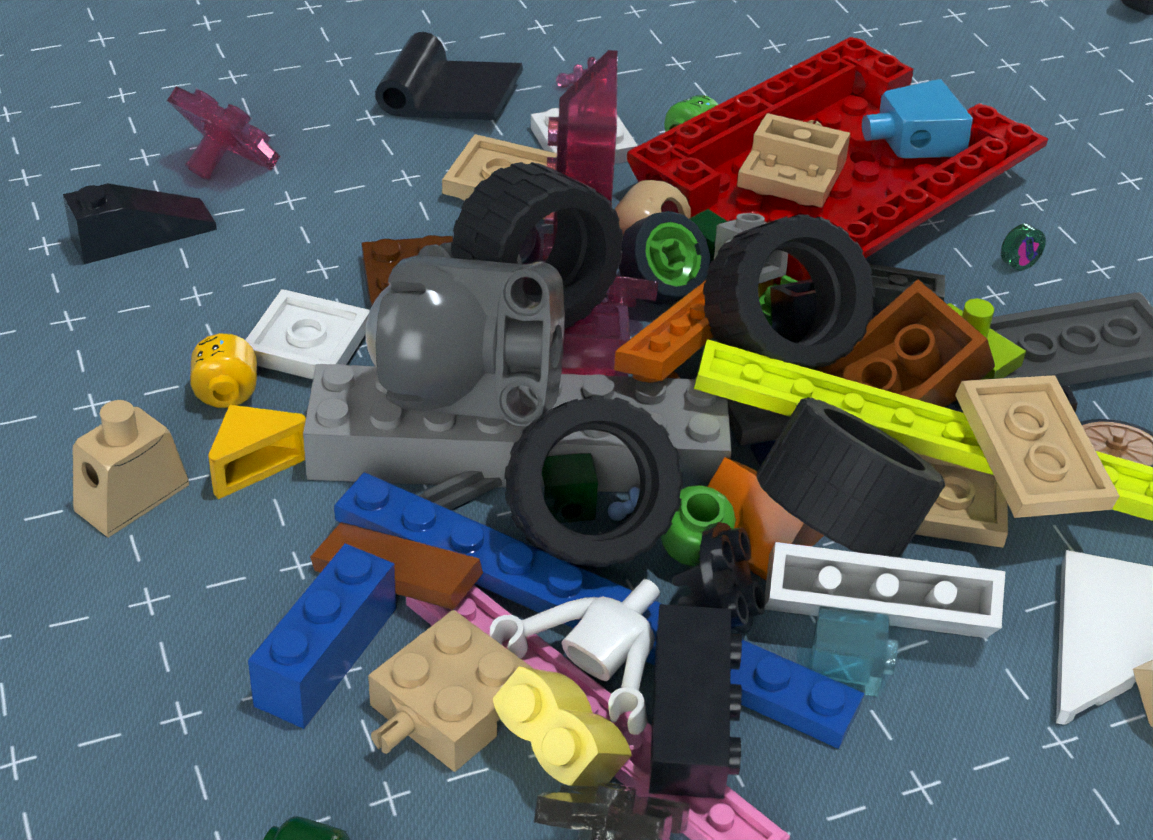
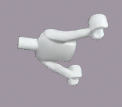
M648 579L642 580L623 602L604 596L599 598H581L563 603L524 620H520L514 615H503L493 620L490 626V637L500 644L510 639L507 649L521 659L528 650L526 637L575 619H581L561 642L564 652L582 670L603 681H608L621 665L626 662L622 686L611 693L608 700L610 721L615 722L622 713L632 711L627 721L629 733L638 735L645 729L647 714L644 698L639 692L646 659L655 643V634L650 628L648 620L642 614L660 596L659 588Z

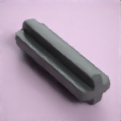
M467 471L424 491L419 496L452 510L501 486L502 480L500 477L484 478L482 471Z

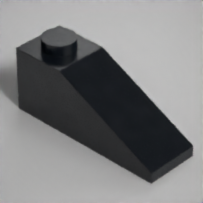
M109 183L99 186H85L78 191L63 194L70 237L84 264L217 230L216 222L201 198Z

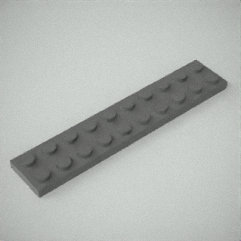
M1141 292L992 318L990 325L992 330L1026 351L1022 366L1005 378L1055 375L1060 386H1068L1153 370V306ZM727 399L729 425L740 446L778 439L790 418L786 415Z

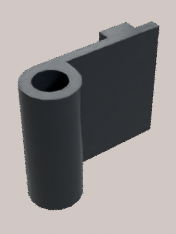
M418 32L409 38L377 86L375 98L383 111L394 116L496 120L520 77L523 66L522 63L447 61L445 49L441 41L431 33Z

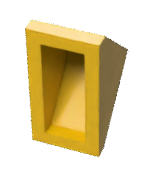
M229 405L208 454L213 494L218 500L305 461L303 438L305 416L299 413Z

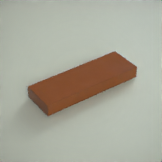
M343 522L334 529L310 556L314 571L321 573L346 543L394 563L396 594L452 610L457 607L483 574L480 558Z

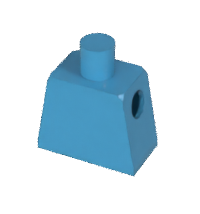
M942 79L885 91L881 96L879 114L863 116L862 132L866 141L885 139L895 154L901 158L953 157L968 148L973 118Z

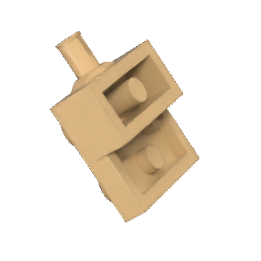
M767 113L754 133L752 150L738 172L737 187L752 190L760 195H773L793 200L800 205H813L822 208L846 163L850 133L823 127L818 121L813 124L814 120L806 123Z
M453 609L368 675L370 706L388 719L381 727L371 732V739L378 749L382 747V752L387 754L409 736L448 768L456 772L497 737V721L500 718L496 712L493 697L519 666L533 667Z

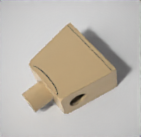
M114 400L106 403L100 410L102 424L78 438L73 445L74 511L108 538L189 486V479L169 430L139 407H133L131 403L124 400Z

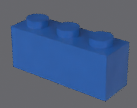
M346 543L340 548L248 659L254 707L305 729L396 610L394 563Z

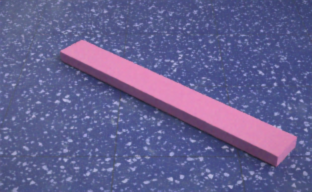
M473 585L454 609L489 636L493 620L503 615H512L475 585ZM406 597V605L431 626L452 611V609ZM537 634L526 637L528 650L524 657L521 658L524 662L534 669L557 672L572 679L588 698L592 713L610 720L608 700L611 693ZM510 639L505 640L501 645L507 648ZM632 711L622 713L617 721L612 722L624 735L632 755L614 777L690 840H790L789 834L727 785L724 799L650 794L652 726L647 722L645 729L638 735L630 734L627 721Z

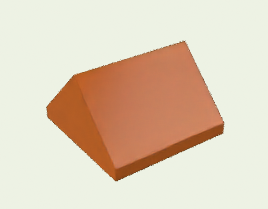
M724 457L707 487L714 488L725 495L732 504L736 517L734 528L743 527L750 540L751 558L747 560L750 571L766 580L769 554L775 542L812 547L824 535L804 524V522L791 515L770 498L757 481V471Z

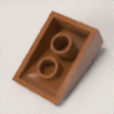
M917 279L868 323L866 334L853 347L854 350L846 357L837 359L834 364L819 367L815 370L945 407L957 400L955 394L962 381L981 380L995 367L988 339Z

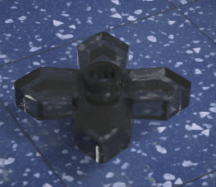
M598 783V787L562 785L560 792L546 791L537 795L534 822L565 829H579L577 840H669L670 833L681 834L687 830L690 803L658 797L636 796V788L621 784Z

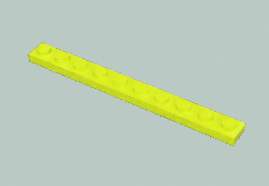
M707 339L694 385L695 390L791 417L801 399L808 397L816 400L819 399L873 425L915 453L994 475L965 414L962 412L792 363H786ZM1096 451L1120 496L1112 510L1153 521V467Z

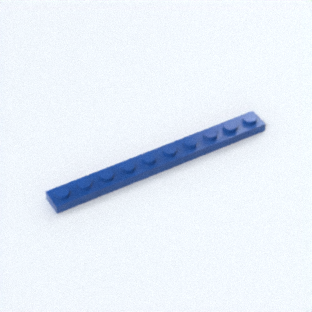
M365 472L334 505L335 520L340 523L343 522L480 558L483 574L476 581V585L538 613L581 598H599L604 596L623 602L632 592L628 588L569 562L557 559L542 550ZM654 601L642 614L648 620L650 628L655 634V643L659 604H661L657 601ZM575 619L563 624L574 628L581 619ZM743 639L740 669H731L730 684H741V705L837 749L842 745L861 707L865 694ZM655 643L646 659V662L655 665Z

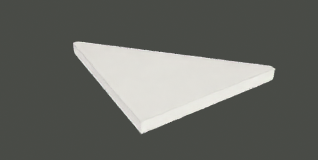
M1066 550L1061 568L1056 723L1063 725L1073 721L1076 714L1094 704L1100 706L1131 689L1134 682H1136L1133 668L1153 660V566Z

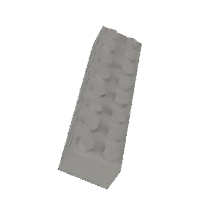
M316 364L303 432L307 480L355 482L365 472L388 483L438 485L463 472L482 471L484 478L500 477L502 485L499 487L506 488L504 474L505 466H508L511 456L509 453L514 442L520 439L523 434L522 431L527 426L519 427L512 425L504 419L403 409L389 402L386 398L387 389L379 382L376 366ZM561 374L557 402L552 408L577 398L581 400L589 396H604V398L609 399L620 398L627 400L629 404L637 408L642 407L652 414L651 417L659 425L662 424L670 434L668 437L679 453L680 470L683 472V485L681 489L697 485L707 487L724 457L729 459L731 457L727 398L695 390L696 379L665 378L663 381L647 383L626 376ZM519 386L518 392L521 401L528 407L537 408L538 401L534 391L529 387ZM598 430L574 432L560 440L548 454V456L591 453L598 480V491L628 492L632 487L640 489L639 470L632 453L621 440L607 432Z

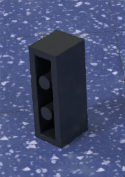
M659 604L655 643L649 777L650 794L724 799L728 775H739L741 737H730V721H739L742 688L741 684H730L731 669H740L742 634L731 633V609Z

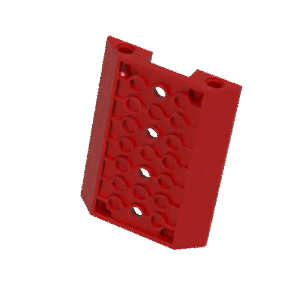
M849 37L627 151L626 159L638 182L646 180L663 181L677 188L688 201L691 217L706 209L711 210L726 221L736 220L737 215L742 213L762 215L767 223L786 216L789 218L795 215H809L813 218L822 217L830 220L831 224L837 227L840 226L847 231L849 237L859 244L863 250L864 257L867 258L1047 145L1048 138L1036 133L1028 125L1017 123L998 113L995 108L978 103L967 110L973 118L968 148L953 157L901 158L895 154L885 139L866 141L862 132L863 116L879 114L881 96L885 91L910 86L914 69L901 63L895 56L884 54L867 45L862 39ZM767 113L806 123L814 120L813 124L818 121L823 127L850 133L846 163L822 208L813 205H800L793 200L773 195H760L752 190L737 187L738 172L752 150L754 133ZM670 200L664 202L661 206L662 212L672 211L679 213L677 205ZM788 254L786 276L796 281L811 279L805 267L796 258ZM782 276L775 278L773 285L775 283L780 285Z

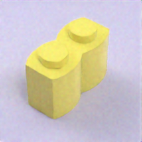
M519 666L493 697L496 712L504 725L516 736L531 741L533 752L543 769L555 780L565 785L605 787L632 756L630 747L622 732L610 720L592 713L590 703L583 690L572 679L563 674Z

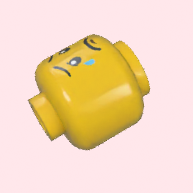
M223 333L207 336L198 342L191 354L190 385L195 396L203 403L217 408H228L229 405L238 406L251 397L256 389L257 358L252 346L241 337Z

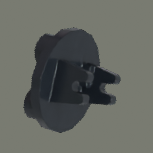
M717 522L709 524L702 533L700 564L672 578V583L675 586L687 585L691 589L690 594L678 600V605L731 609V633L737 634L747 633L752 626L753 616L762 615L765 611V599L762 588L757 581L752 582L747 562L751 558V544L748 534L743 527L731 529L727 523Z

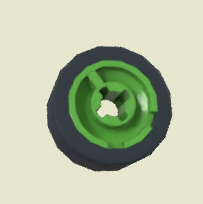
M672 211L654 213L634 223L623 234V242L621 244V251L623 253L621 263L618 265L621 278L629 290L641 300L657 305L674 302L684 298L705 281L710 264L707 241L698 226L685 215Z

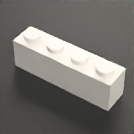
M775 542L769 554L764 608L765 610L987 638L1002 627L1005 571Z

